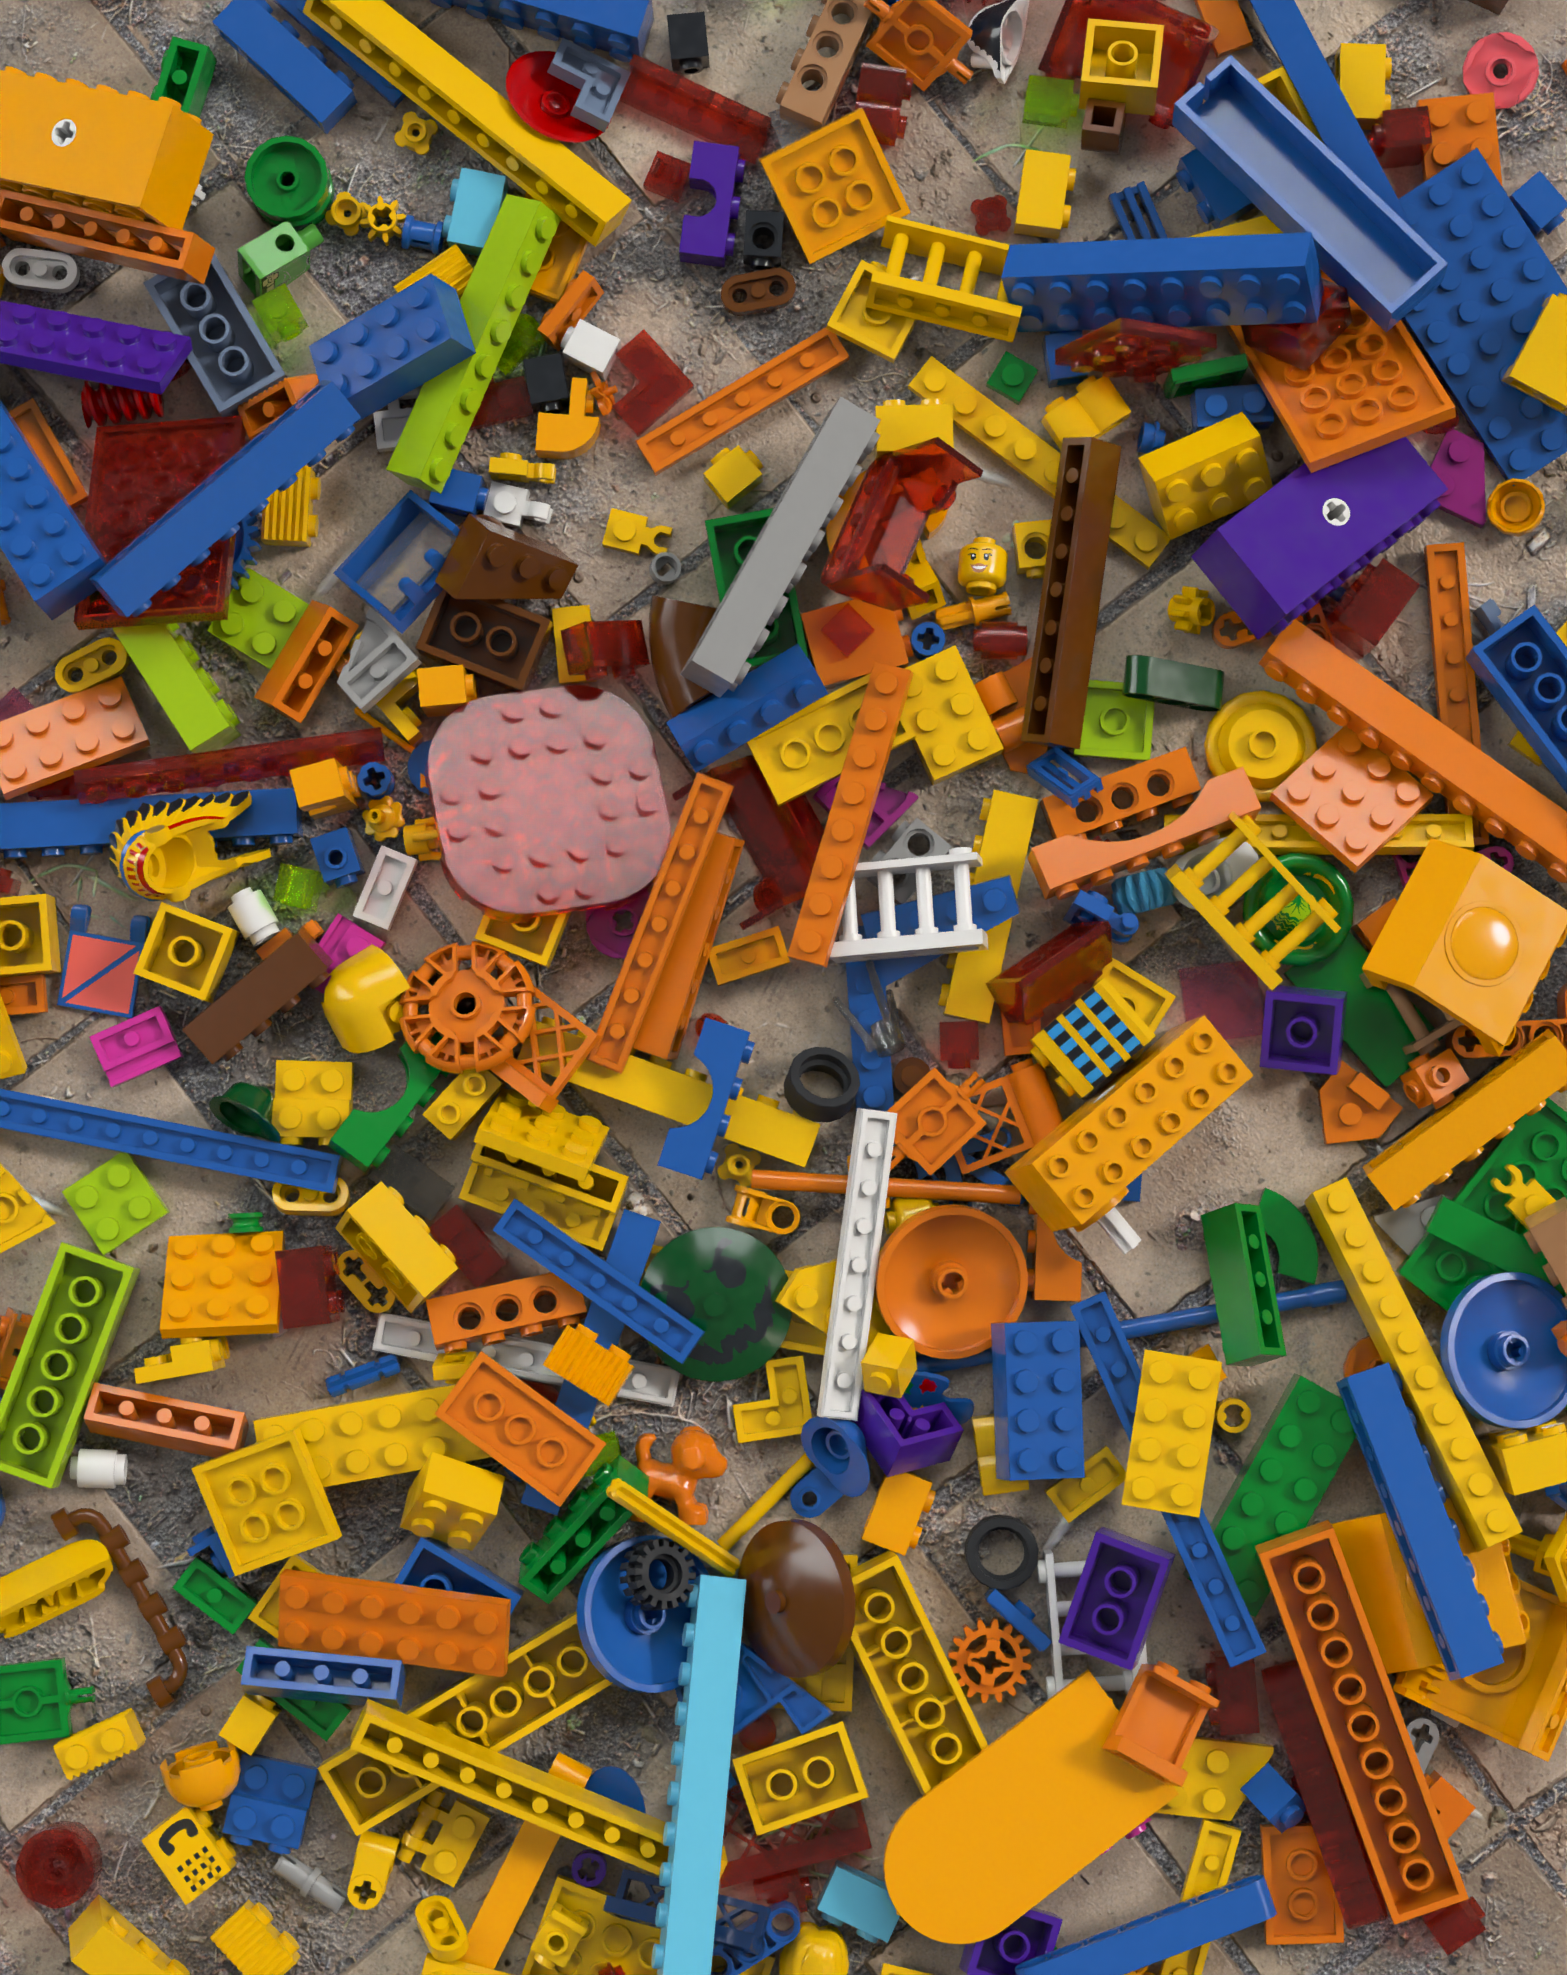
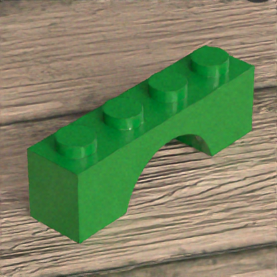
M436 1032L431 1037V1042L436 1046L443 1037ZM406 1041L397 1054L406 1075L405 1092L401 1099L393 1106L378 1112H364L353 1109L328 1144L330 1148L364 1173H366L371 1165L377 1169L391 1152L386 1145L394 1134L401 1138L413 1123L414 1119L409 1114L417 1104L422 1108L426 1106L437 1091L431 1085L440 1074L445 1078L450 1074L425 1062L426 1058L421 1053L415 1054Z

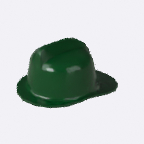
M237 1082L222 1096L213 1097L209 1101V1108L214 1116L232 1130L275 1142L281 1139L280 1133L270 1123L273 1110V1095L268 1088L254 1086L245 1082Z

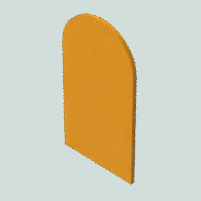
M1088 1669L915 1801L895 1823L888 1837L884 1852L883 1873L888 1895L896 1908L897 1915L902 1916L919 1933L930 1939L949 1944L975 1943L1000 1933L1178 1795L1173 1786L1162 1783L1102 1749L1119 1711L1113 1704V1700L1107 1696Z

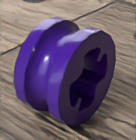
M585 1849L578 1853L571 1869L573 1878L578 1884L585 1887H594L601 1883L607 1870V1862L603 1854L595 1849ZM591 1858V1863L596 1860L600 1865L595 1871V1877L588 1878V1873L583 1876L579 1871L583 1867L584 1859Z

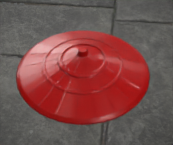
M534 51L516 59L506 75V92L516 113L530 127L552 139L573 143L589 141L603 133L570 115L581 89L547 73L556 52Z

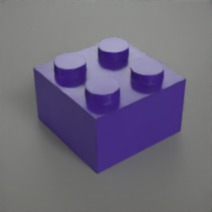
M1278 985L1273 990L1268 988L1265 996L1259 1067L1337 1075L1341 1068L1348 992Z
M1033 1907L1000 1933L979 1942L965 1944L959 1968L968 1975H1016L1015 1967L1017 1965L1054 1951L1063 1919L1054 1913Z

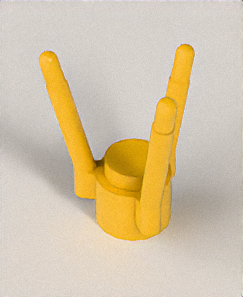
M471 805L456 808L430 818L417 819L415 824L403 827L406 853L408 856L418 855L419 861L438 860L472 865H497L495 859L432 851V849L438 848V838L476 831L477 827L474 824L436 829V826H432L471 812Z

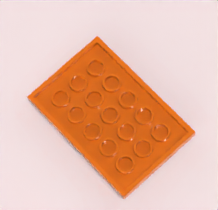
M1320 270L1324 291L1317 323L1225 326L1241 354L1246 353L1249 368L1311 473L1456 417L1455 405L1402 321L1400 320L1390 330L1385 332L1322 270Z

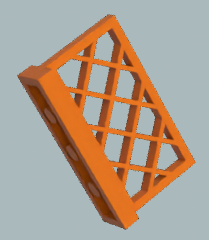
M497 969V974L499 978L503 972L500 969ZM534 986L535 997L541 1002L534 1004V998L532 997V1006L536 1010L551 1008L554 1011L555 1027L537 1030L535 1017L527 1037L531 1039L532 1058L517 1060L513 1056L512 1049L510 1052L512 1056L489 1070L537 1107L551 1114L559 1103V1100L556 1099L601 1036ZM506 997V998H505V1001H506L507 1006H508V998ZM562 1017L565 1020H567L570 1024L563 1025ZM580 1030L588 1036L578 1050L565 1052L563 1032ZM556 1033L558 1053L540 1056L538 1037ZM503 1036L495 1037V1039L499 1042ZM461 1045V1048L467 1053L474 1054V1047ZM566 1058H571L567 1064ZM559 1060L560 1074L553 1084L549 1085L542 1079L541 1063ZM533 1064L534 1072L526 1066Z

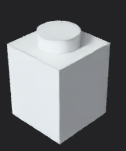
M579 319L575 328L570 326L567 329L560 347L564 348L562 353L566 362L589 374L596 371L599 378L603 381L606 380L622 350L619 338Z

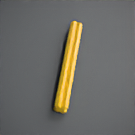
M620 1478L613 1479L611 1486L606 1489L609 1498L725 1576H734L736 1569L740 1567L738 1558Z

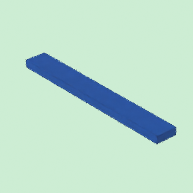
M624 1209L606 1262L639 1285L661 1221ZM593 1301L584 1322L585 1327L599 1335L595 1341L607 1350L611 1344L618 1346L625 1324ZM564 1379L555 1406L589 1429L598 1399ZM527 1483L521 1503L558 1516L561 1507Z

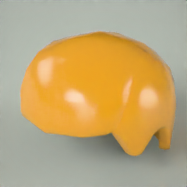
M1511 478L1498 484L1487 501L1488 518L1492 526L1504 535L1519 537L1531 533L1544 517L1545 503L1543 494L1538 487L1525 479Z

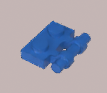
M1080 889L1063 918L1064 921L1094 937L1100 935L1118 945L1128 943L1139 927V921L1135 914L1129 912L1121 915L1113 912L1114 907L1108 904V899L1092 890H1088L1086 893Z

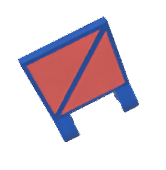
M74 905L71 909L70 931L57 1005L133 1018L140 976L133 974L148 937L151 918L143 915L133 916L130 926V940L86 933L92 909L88 905Z

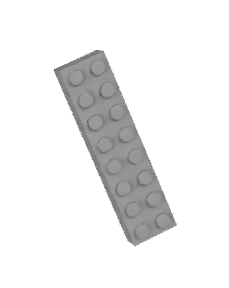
M840 396L824 418L680 675L719 698L728 689L734 692L738 684L742 683L751 667V664L746 662L747 657L752 659L756 652H759L770 631L764 628L765 625H772L789 599L783 593L789 594L807 565L801 562L802 559L807 561L812 552L816 551L825 535V532L820 530V527L825 529L830 520H833L844 501L838 495L844 496L862 469L856 463L862 464L877 443L880 435L874 431L880 419Z

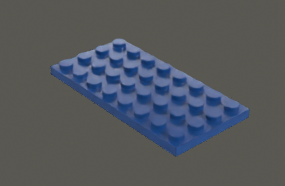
M1475 148L1398 199L1414 231L1448 263L1443 282L1406 314L1402 320L1480 442L1484 443V448L1506 481L1511 478L1526 479L1567 452V416L1501 380L1508 367L1514 364L1543 309L1542 304L1545 299L1552 294L1556 296L1559 293L1567 295V287L1478 148Z

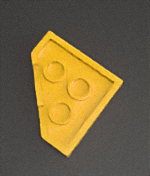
M837 1258L831 1259L829 1262L795 1268L775 1302L825 1335L828 1332ZM875 1292L866 1352L877 1333L889 1335L891 1332L879 1312Z

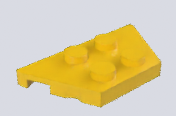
M1195 1737L1181 1769L1188 1772L1183 1786H1173L1178 1795L1155 1813L1231 1821L1246 1798V1795L1240 1789L1268 1763L1274 1753L1273 1745Z

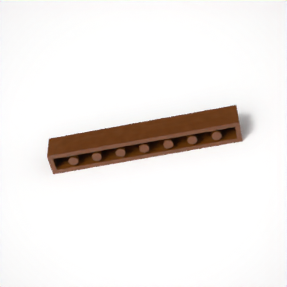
M1094 437L1063 438L1021 736V741L1050 748L1080 749L1122 449V446Z

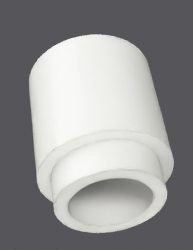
M248 887L231 897L233 904L227 909L245 940L250 939L253 946L266 942L280 932L276 925L279 920L261 890L253 892L251 887Z
M80 1449L78 1456L71 1457L70 1479L77 1480L78 1488L115 1489L116 1485H125L128 1467L127 1454H118V1450Z

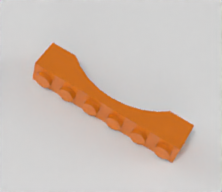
M1241 767L1209 779L1199 797L1184 814L1170 825L1150 835L1126 841L1104 842L1086 840L1066 834L1032 847L1028 861L1045 900L1057 896L1058 900H1062L1079 892L1078 887L1092 882L1093 886H1099L1109 882L1114 878V873L1125 869L1129 873L1141 870L1150 864L1149 860L1162 855L1163 859L1177 856L1185 850L1184 846L1195 842L1199 846L1211 843L1220 837L1219 833L1231 828L1234 831L1238 828L1228 817L1232 811L1240 819L1247 814L1254 821L1262 807L1244 768Z

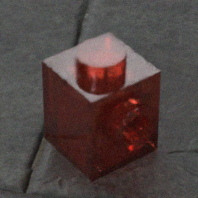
M978 1021L938 1023L939 1062H948V1069L971 1068L970 1061L979 1060Z

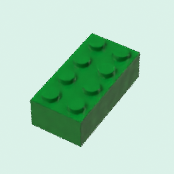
M774 508L705 520L719 603H721ZM795 585L789 594L783 593L789 599L779 617L775 618L771 626L765 625L764 628L770 631L763 646L752 659L747 657L746 662L751 664L748 673L796 644L800 645L808 658Z

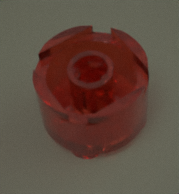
M70 1821L51 1823L40 1829L23 1846L15 1868L18 1885L23 1894L33 1902L36 1901L49 1908L69 1906L79 1900L95 1884L102 1871V1851L96 1837L82 1823ZM55 1859L58 1861L63 1860L66 1867L64 1869L62 1867L55 1868L53 1861Z

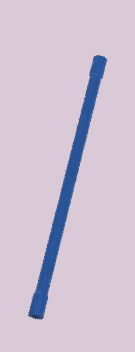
M1343 1280L1309 1285L1303 1289L1276 1293L1279 1312L1306 1307L1317 1308L1347 1302ZM1216 1304L1123 1320L1119 1321L1126 1339L1216 1324L1219 1323L1216 1313ZM1079 1329L1080 1348L1086 1347V1342ZM992 1347L979 1354L961 1359H939L923 1354L916 1355V1371L940 1373L991 1364Z

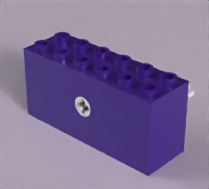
M1406 437L1313 473L1310 472L1306 463H1304L1219 527L1198 548L1191 558L1224 597L1226 606L1232 607L1258 640L1269 632L1275 637L1293 623L1292 621L1298 616L1304 615L1319 603V600L1324 596L1331 594L1346 582V579L1351 575L1357 574L1372 562L1373 558L1380 553H1384L1399 541V538L1404 534L1410 533L1426 520V517L1441 506L1437 499L1448 488Z

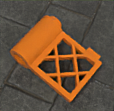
M1032 1058L1011 1065L1013 1073L984 1084L971 1096L974 1097L980 1094L977 1103H972L976 1112L981 1111L999 1120L990 1140L977 1134L973 1136V1138L988 1144L981 1160L967 1165L961 1151L962 1147L954 1154L962 1175L1033 1148L1064 1121L1044 1068L1039 1063L1034 1064ZM999 1086L1002 1087L1007 1100L1001 1115L980 1106L986 1092ZM1009 1107L1015 1121L1005 1117ZM1003 1122L1018 1128L1023 1140L1022 1144L1007 1148L994 1142ZM992 1146L1002 1150L999 1153L988 1156Z

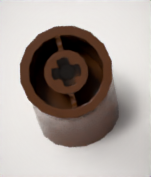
M652 595L649 613L651 664L662 701L672 719L713 694L680 674L717 608Z

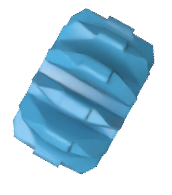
M1157 868L1115 879L1111 884L1113 891L1111 895L1118 914L1121 915L1128 912L1138 914L1174 904L1177 901L1173 893L1174 887L1164 874L1168 868Z

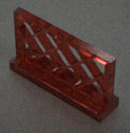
M735 1786L727 1792V1799L739 1806L728 1825L724 1824L723 1842L730 1832L748 1843V1846L740 1859L727 1863L720 1878L721 1888L873 1848L861 1800L847 1805L855 1810L859 1827L843 1831L831 1824L830 1820L837 1810L834 1809L830 1811L826 1820L818 1815L813 1817L823 1823L815 1839L806 1841L794 1834L792 1831L797 1824L794 1823L791 1824L789 1829L784 1827L779 1829L786 1835L777 1849L768 1851L755 1843L758 1837L756 1832L750 1840L732 1829L742 1808L749 1811L744 1797L742 1801H739L731 1796L742 1793L741 1786ZM827 1826L837 1832L822 1836ZM789 1837L800 1842L785 1846ZM752 1846L762 1852L747 1856Z

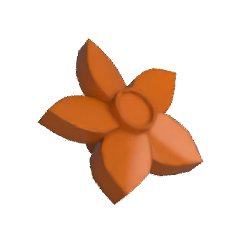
M593 371L590 375L595 387L590 389V393L595 397L601 414L605 416L611 410L616 409L615 399L612 394L617 393L618 389L616 385L608 387L607 380L601 382L597 372Z

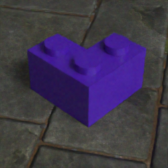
M864 1389L861 1391L857 1421L851 1420L862 1430L866 1440V1447L887 1477L950 1461L964 1431L945 1402L913 1410L903 1395L901 1398L865 1392Z

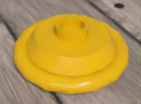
M1265 690L1241 693L1221 705V711H1217L1208 724L1204 741L1207 766L1213 776L1217 777L1243 767L1259 803L1271 801V793L1318 749L1314 726L1304 710L1285 695Z

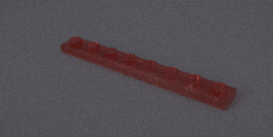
M381 727L79 769L73 770L79 803L100 804L107 800L128 797L141 798L145 795L163 792L177 793L184 789L205 786L218 787L222 784L240 781L254 782L261 778L275 776L288 777L290 776L289 770L332 758H335L342 766H364L369 762L385 761Z

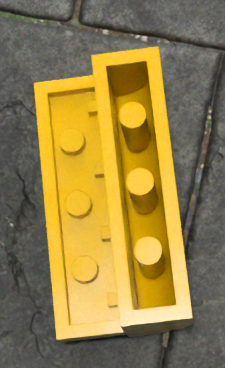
M476 1143L470 1158L472 1163L458 1197L459 1199L501 1215L505 1213L514 1199H518L580 1244L603 1252L629 1183V1176L593 1164L585 1181L581 1182Z

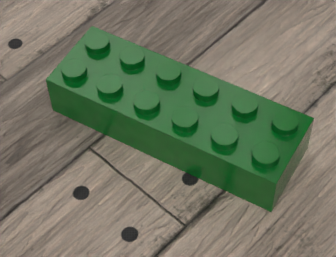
M1296 1373L1293 1374L1210 1524L1250 1615L1255 1618L1271 1591L1255 1545L1306 1528L1356 1437L1342 1398ZM1185 1569L1183 1575L1188 1580L1192 1581L1187 1569Z

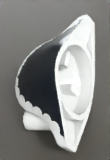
M1004 0L983 8L972 18L968 25L973 30L972 37L967 43L974 52L971 56V66L973 68L993 69L994 76L998 82L1006 83L1020 54L1030 0Z

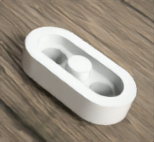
M16 248L8 252L2 262L3 274L13 286L21 289L66 293L74 289L80 279L78 265L72 257L62 252ZM22 265H29L30 271L24 276L18 274V270ZM61 269L67 270V276L63 280H56L55 275L57 271Z

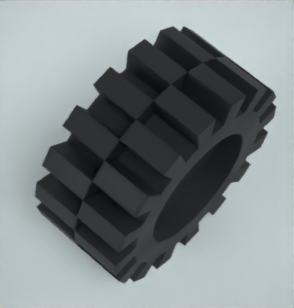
M669 1538L642 1541V1543L632 1546L634 1551H627L624 1556L629 1562L621 1563L620 1570L626 1571V1576L620 1577V1584H628V1588L624 1589L623 1592L625 1596H634L630 1602L634 1606L641 1605L640 1609L645 1611L672 1609L678 1607V1603H684L688 1599L684 1593H691L694 1588L693 1585L688 1584V1580L696 1579V1572L689 1573L688 1567L695 1566L693 1559L685 1560L684 1558L689 1554L687 1549H678L680 1545L675 1541H669ZM655 1559L663 1563L667 1573L666 1584L661 1590L655 1589L649 1579V1566Z

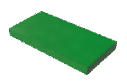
M1349 932L1343 945L1326 960L1305 967L1291 966L1283 974L1294 987L1348 992L1343 1042L1384 1088H1387L1410 1068L1408 1062L1420 1054L1416 1051L1405 1055L1402 1050L1403 1047L1415 1041V1038L1387 990H1381V988L1375 986L1366 988L1359 975L1364 973L1362 967L1369 953ZM1413 1004L1428 1031L1430 1032L1435 1029Z

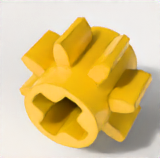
M378 196L377 204L372 207L368 204L363 205L368 218L361 219L359 223L363 228L371 227L368 233V240L370 242L379 237L383 239L386 246H389V238L394 235L402 238L399 223L405 222L406 215H396V211L399 208L397 200H394L389 205L384 203L381 196ZM389 214L391 224L389 226L382 224L378 227L376 217L379 215L385 218Z
M1183 586L1182 594L1173 595L1169 601L1167 611L1169 619L1175 622V630L1199 635L1201 626L1211 624L1215 616V605L1212 599L1207 598L1209 591L1199 590L1198 587Z

